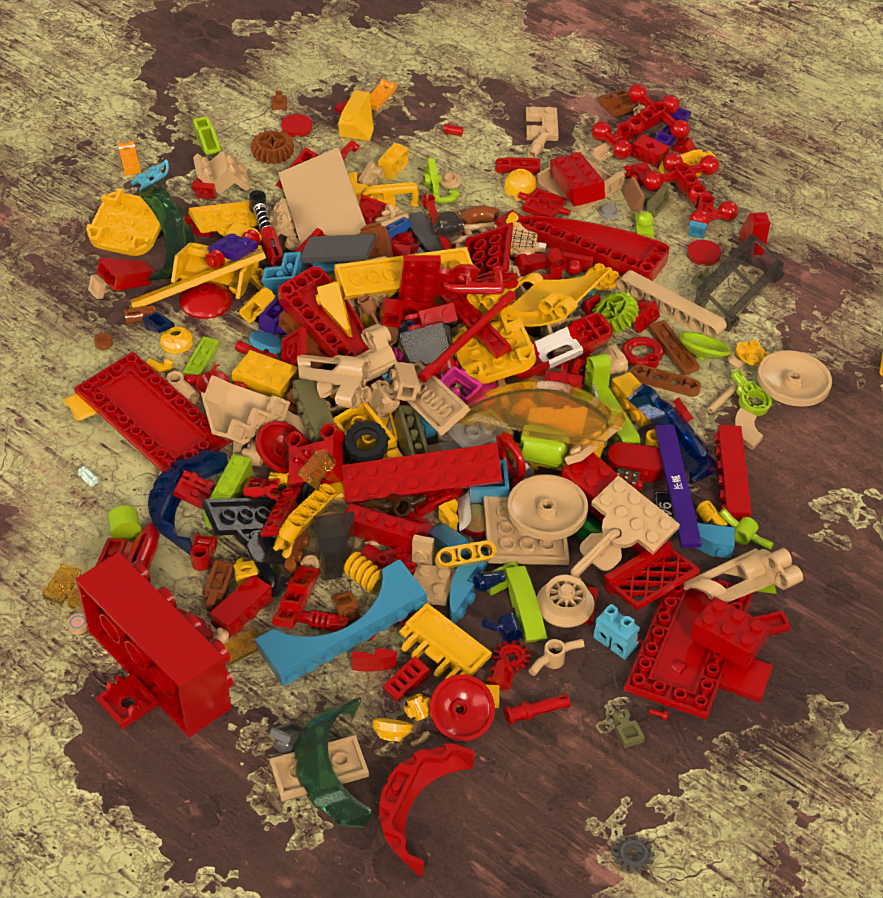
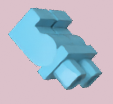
M610 604L596 618L593 637L606 647L611 645L610 650L625 660L638 648L639 642L636 640L640 627L634 624V619L629 616H623L618 612L617 607ZM620 645L623 651L620 650L617 646Z

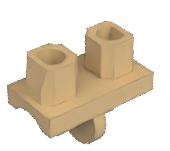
M369 162L365 170L357 171L358 183L368 186L378 185L377 178L384 176L382 167H375L374 162Z
M387 204L385 211L381 212L382 216L375 218L374 221L385 227L402 217L408 219L409 215L399 210L398 207L393 208L391 204Z

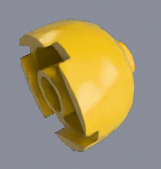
M525 169L511 171L504 183L506 195L509 197L510 195L514 196L516 200H522L518 198L519 192L529 195L537 189L536 178L530 171Z

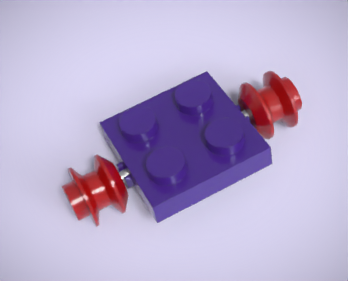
M250 229L244 232L242 237L236 234H228L225 238L216 241L208 247L209 253L206 255L207 265L212 269H218L219 266L225 264V258L237 261L254 251L260 244L259 233Z

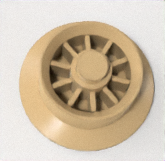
M559 575L552 578L537 594L542 618L558 627L569 628L579 626L591 617L594 610L592 594L582 580L572 575Z

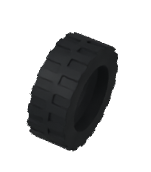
M368 420L359 421L346 431L347 434L344 437L346 452L355 463L380 460L387 454V433L379 423ZM363 435H371L375 438L376 445L373 449L364 451L358 448L357 440Z

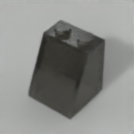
M446 322L400 333L401 338H399L400 346L405 351V356H403L404 363L415 364L419 361L423 365H429L453 344L450 325Z
M354 512L313 517L317 557L320 561L322 580L342 578L344 574L343 566L350 557L355 543Z

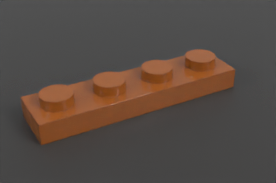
M665 320L649 324V332L662 345L665 353L683 376L699 371L700 365L683 346Z

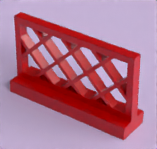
M667 540L653 555L646 550L604 575L605 591L609 594L616 593L638 611L699 574L700 568L674 550L672 542ZM672 557L677 560V562H666ZM656 567H662V571L651 570ZM665 567L677 568L676 572L664 571ZM679 568H688L690 571L679 572ZM641 576H645V577H646V580H636V579L639 578V577H641ZM649 577H661V581H649ZM664 577L676 578L674 581H664ZM631 586L630 590H622L621 588ZM634 586H646L645 590H633ZM648 587H660L657 591H648ZM644 596V599L637 602L632 597Z

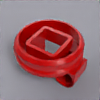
M559 248L550 249L547 255L539 253L527 255L521 253L513 260V265L518 267L520 275L524 277L533 273V271L545 269L547 274L541 275L543 280L562 279L563 270H566L567 264ZM529 281L522 284L528 290L533 286Z

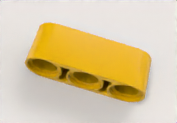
M490 541L446 547L436 554L435 563L441 569H449L487 562L495 555L496 547ZM481 547H487L490 550V555L484 556L481 553ZM462 550L468 551L470 559H463L460 552ZM447 554L450 557V562H442L440 555Z

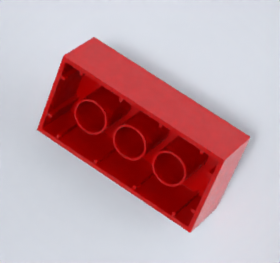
M117 552L75 579L87 631L129 675L133 673L158 699V706L188 738L231 709L229 689L234 686V682L225 665L230 661L228 650L218 639L209 642L202 635L203 628L191 612L182 615L176 609L177 603L175 598L165 586H161L156 590L150 584V574L140 561L130 564Z

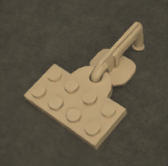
M617 476L592 501L591 505L605 516L602 524V533H592L581 543L580 552L584 557L571 569L570 575L581 580L580 574L591 563L602 571H610L621 561V548L631 547L637 542L653 555L680 528V524L620 476Z

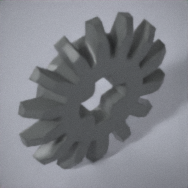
M627 835L626 842L620 838L618 841L621 846L614 845L618 852H613V856L619 858L615 860L616 864L624 863L621 866V870H624L627 866L630 867V874L633 873V868H636L639 874L642 873L640 867L649 870L646 863L653 864L654 860L649 858L655 856V852H648L652 845L645 846L644 844L647 840L643 839L640 842L637 835H635L634 840H631L630 836ZM631 850H635L636 854H640L636 860H632L631 856H627Z

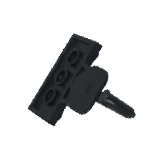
M269 497L205 499L202 506L215 535H234L241 544L246 546L264 582L271 586L272 597H277L291 577V573L287 570H281L278 580L276 579L270 564L283 563L286 561V558L282 556V549L277 551L273 549L276 541L273 536L261 537L260 535L276 504V500Z

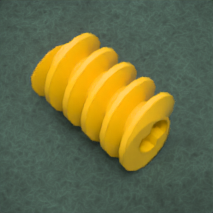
M356 551L346 560L343 571L352 580L356 581L357 584L362 585L365 590L374 595L381 590L383 580L382 569L378 570L377 565L372 566L373 563L370 560L367 561L365 556H361V553Z

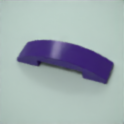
M679 108L671 116L675 120L682 119L688 122L692 111ZM668 125L654 137L655 140L667 146H671L677 140L671 135Z

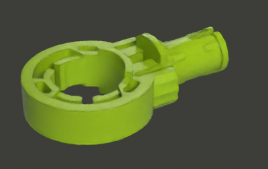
M740 369L734 371L731 377L738 385L736 392L739 395L740 407L756 416L765 415L772 404V398L761 387H758L755 382L748 381ZM756 397L762 401V405H753L752 407V403L748 398Z

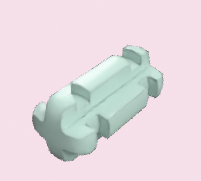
M86 466L78 469V475L82 476L81 478L92 487L98 484V477Z

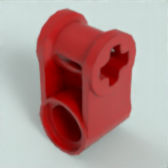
M200 533L195 534L190 553L192 567L196 571H205L210 567L213 554L217 548L218 537L216 535L205 536Z

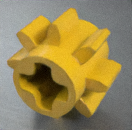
M416 694L406 700L408 706L404 707L408 717H414L415 721H419L430 715L429 697Z

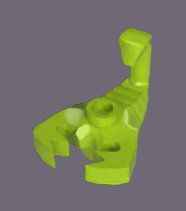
M434 157L426 158L427 166H424L423 174L424 186H428L431 195L435 196L436 203L454 202L459 198L458 189L449 190L450 196L440 197L439 183H441L440 173L437 174Z

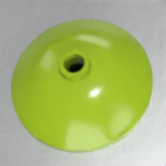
M683 331L679 334V340L683 346L699 360L719 359L731 354V347L716 338L690 331Z

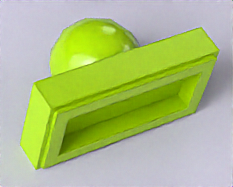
M647 211L635 213L636 234L654 239V218L652 213Z

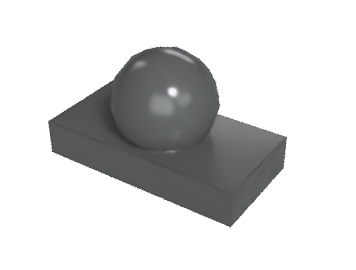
M290 722L272 728L269 736L275 738V748L280 754H289L294 751L298 741L307 738L309 731Z

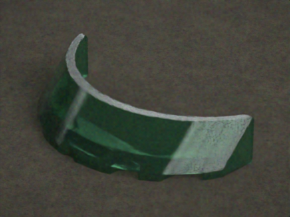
M151 184L139 192V194L151 208L161 225L166 240L167 256L164 267L149 276L148 281L171 279L175 255L188 243H194L195 238L191 225L187 224L183 217L185 216L184 211L169 197L170 193L157 185Z
M361 697L327 709L312 718L304 727L297 740L294 759L296 760L295 771L300 786L305 788L310 796L309 800L316 808H321L333 817L334 822L347 827L364 828L373 815L372 809L359 802L344 788L332 768L328 752V739L333 723L340 714L354 715L361 703Z

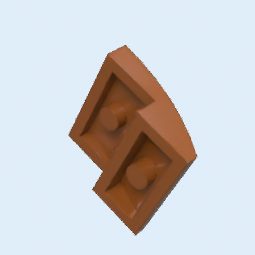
M624 89L598 97L601 106L613 117L633 112V108L638 106V104L632 103L628 99V91Z

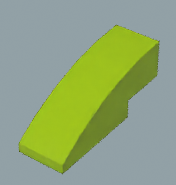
M209 117L193 119V129L204 154L208 156L222 152Z

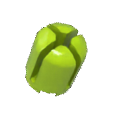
M526 422L520 448L526 462L559 468L565 463L564 458L568 451L570 439L568 433L564 430Z

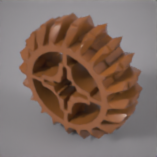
M264 130V133L260 132L258 135H255L251 142L253 157L262 163L266 162L268 165L270 163L275 165V163L281 164L282 161L286 162L287 159H291L294 152L292 137L283 131Z

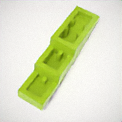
M526 567L505 568L512 608L516 610L518 625L522 626L525 643L545 641L547 635L543 618Z

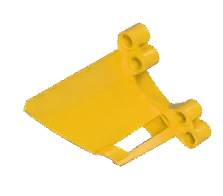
M607 267L589 275L559 280H543V277L538 273H530L525 277L521 276L517 279L518 286L510 289L514 292L526 281L531 282L533 286L516 302L504 308L489 323L500 321V315L507 314L508 317H520L523 320L524 327L543 326L566 319L577 308V303L612 268ZM505 288L502 294H468L467 300L484 315L509 289Z

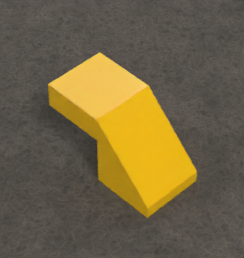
M76 393L62 398L64 406L70 407L75 420L80 421L97 413Z

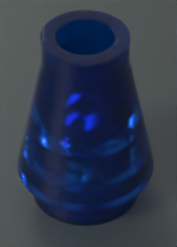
M502 570L478 572L473 577L475 589L486 592L494 586L505 582V574Z

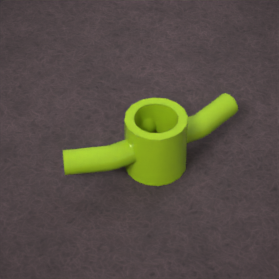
M725 508L719 512L729 525L735 527V541L737 543L747 545L752 540L760 546L772 549L773 542L756 534L759 527L753 519L743 517L740 521H737Z

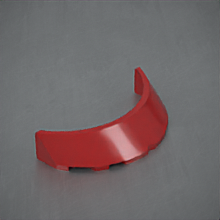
M444 744V747L430 750L423 749L414 753L413 757L404 763L401 762L388 777V783L383 787L381 793L379 817L383 834L392 850L420 878L424 874V861L409 854L405 838L407 815L415 798L428 784L448 773L473 768L475 751L457 744Z

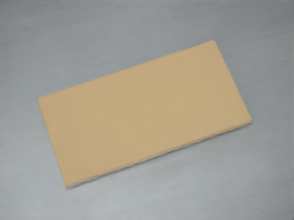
M335 148L278 173L300 244L316 228L321 229L326 236L357 235V233L361 232L360 229L366 225L339 148Z

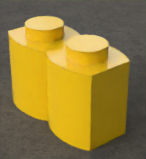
M263 287L240 309L239 314L248 323H251L276 296L270 289Z

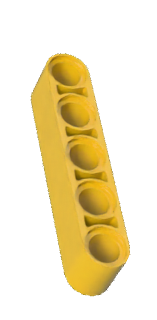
M321 484L287 517L279 530V535L289 542L297 539L328 508L336 495V490L329 484Z

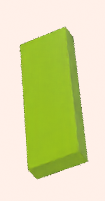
M203 336L182 371L183 376L187 374H204L220 346V340Z

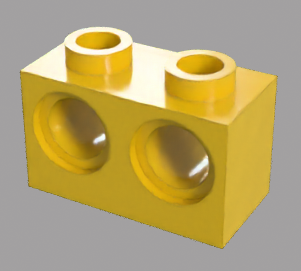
M394 143L378 160V167H382L384 178L393 181L408 164V147Z

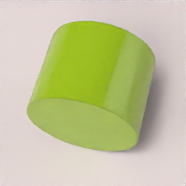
M122 505L109 512L107 518L111 537L124 538L130 542L135 540L142 531L137 510L132 506Z

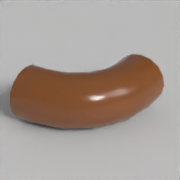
M485 205L473 206L463 211L455 222L457 225L495 222L499 215V209Z

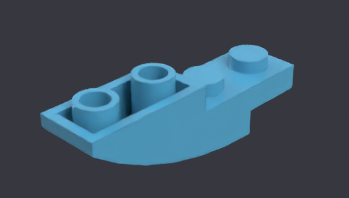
M481 551V553L484 556H486V552ZM487 562L457 568L451 584L449 617L450 621L456 624L458 619L464 617L468 604L471 605L476 596L474 586L480 572L483 573L485 571Z

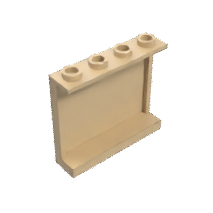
M582 147V148H580L579 150H577V151H575V152H581L582 155H583V154H584V148ZM587 159L604 180L605 198L624 186L625 174L619 171L612 175ZM550 167L537 174V188L567 198L552 179ZM567 198L565 206L577 214H581L602 200L574 207Z

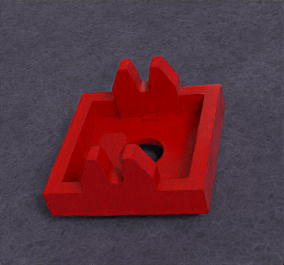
M133 673L125 678L117 675L115 683L108 681L106 691L96 697L97 702L122 729H125L159 705L158 699ZM126 698H132L135 702L134 705L132 704L129 708H125L122 706V701Z

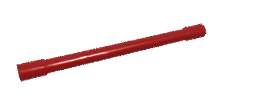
M511 290L504 294L489 311L418 374L420 381L426 383L451 357L504 308H507L516 299V294Z

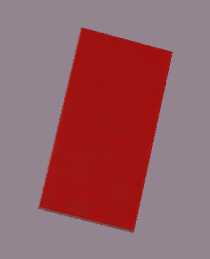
M135 352L129 353L74 388V392L163 474L185 459L203 453L214 455L232 442L213 435L208 417ZM203 455L188 460L171 470L166 477L174 482L182 477L185 470H192L210 456Z
M679 568V572L690 571L686 568ZM670 578L669 581H674L676 578ZM716 578L710 579L719 583L725 589L734 586V584ZM682 583L662 596L626 681L624 691L707 720L729 661L724 656L690 639L694 622L712 600L708 598L707 594L696 588L685 590ZM754 592L730 601L728 604L747 613ZM674 660H681L688 666L684 667L678 674L672 670L673 667L670 665Z

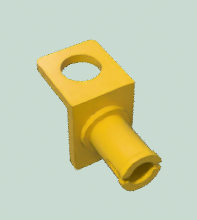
M239 558L233 564L237 588L250 576L258 574L253 560L248 561L246 558Z

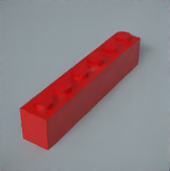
M719 425L717 433L714 432L713 442L717 444L715 447V458H718L716 472L720 473L718 475V487H721L719 501L723 502L721 510L725 508L734 519L740 521L743 517L750 518L752 513L742 426Z

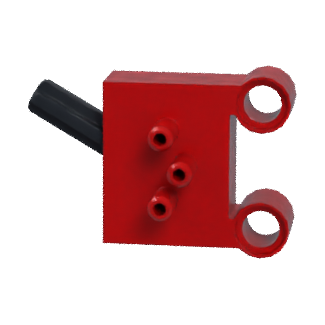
M326 423L322 426L320 435L325 439L324 441L311 444V441L298 431L291 432L287 437L286 442L289 446V486L292 488L301 487V492L296 500L298 506L321 484H333L343 481L342 465L345 433L333 423ZM320 466L324 468L322 472L324 477H322L320 472L315 471L316 469L319 470L318 467Z

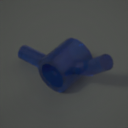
M507 613L500 616L497 621L498 623L487 619L481 622V626L492 631H501L504 641H517L523 636L522 626L515 613Z

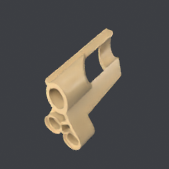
M755 548L683 583V589L696 588L707 594L709 599L715 596L728 603L772 584H775L782 590H786L802 582L803 574L799 567L791 564L792 558L787 549L781 548L771 553L766 549L758 550ZM724 573L738 576L745 580L725 589L722 585L710 579Z

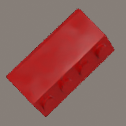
M361 503L349 504L341 517L344 534L367 541H375L380 545L394 549L404 547L407 553L412 554L414 534L427 537L432 529V524L406 516L399 517L391 512L372 508Z

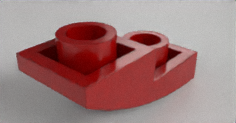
M376 648L374 654L353 651L351 657V667L354 671H383L397 666V651L388 648Z

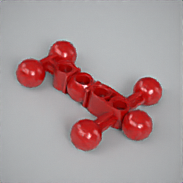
M640 84L632 85L627 94L628 99L632 103H642L646 107L641 110V113H637V116H632L627 121L619 123L617 132L613 135L611 134L609 124L603 121L596 122L591 129L593 138L598 141H606L613 147L614 156L621 160L629 158L632 154L633 149L629 142L630 139L642 134L647 129H651L662 121L670 127L671 135L678 140L686 138L690 132V126L686 121L682 119L675 120L670 116V114L676 113L680 107L679 99L676 96L666 95L661 101L654 102L647 97L646 88Z
M669 153L663 160V167L668 171L667 173L660 174L657 171H649L643 177V186L648 191H657L663 183L673 180L681 192L697 208L689 216V223L692 220L706 223L708 226L710 221L722 219L725 222H731L738 216V206L732 201L721 203L718 210H715L713 207L714 197L710 195L706 187L700 184L701 181L698 180L697 173L713 175L718 171L719 161L713 155H706L701 158L699 164L689 166L683 162L679 154Z

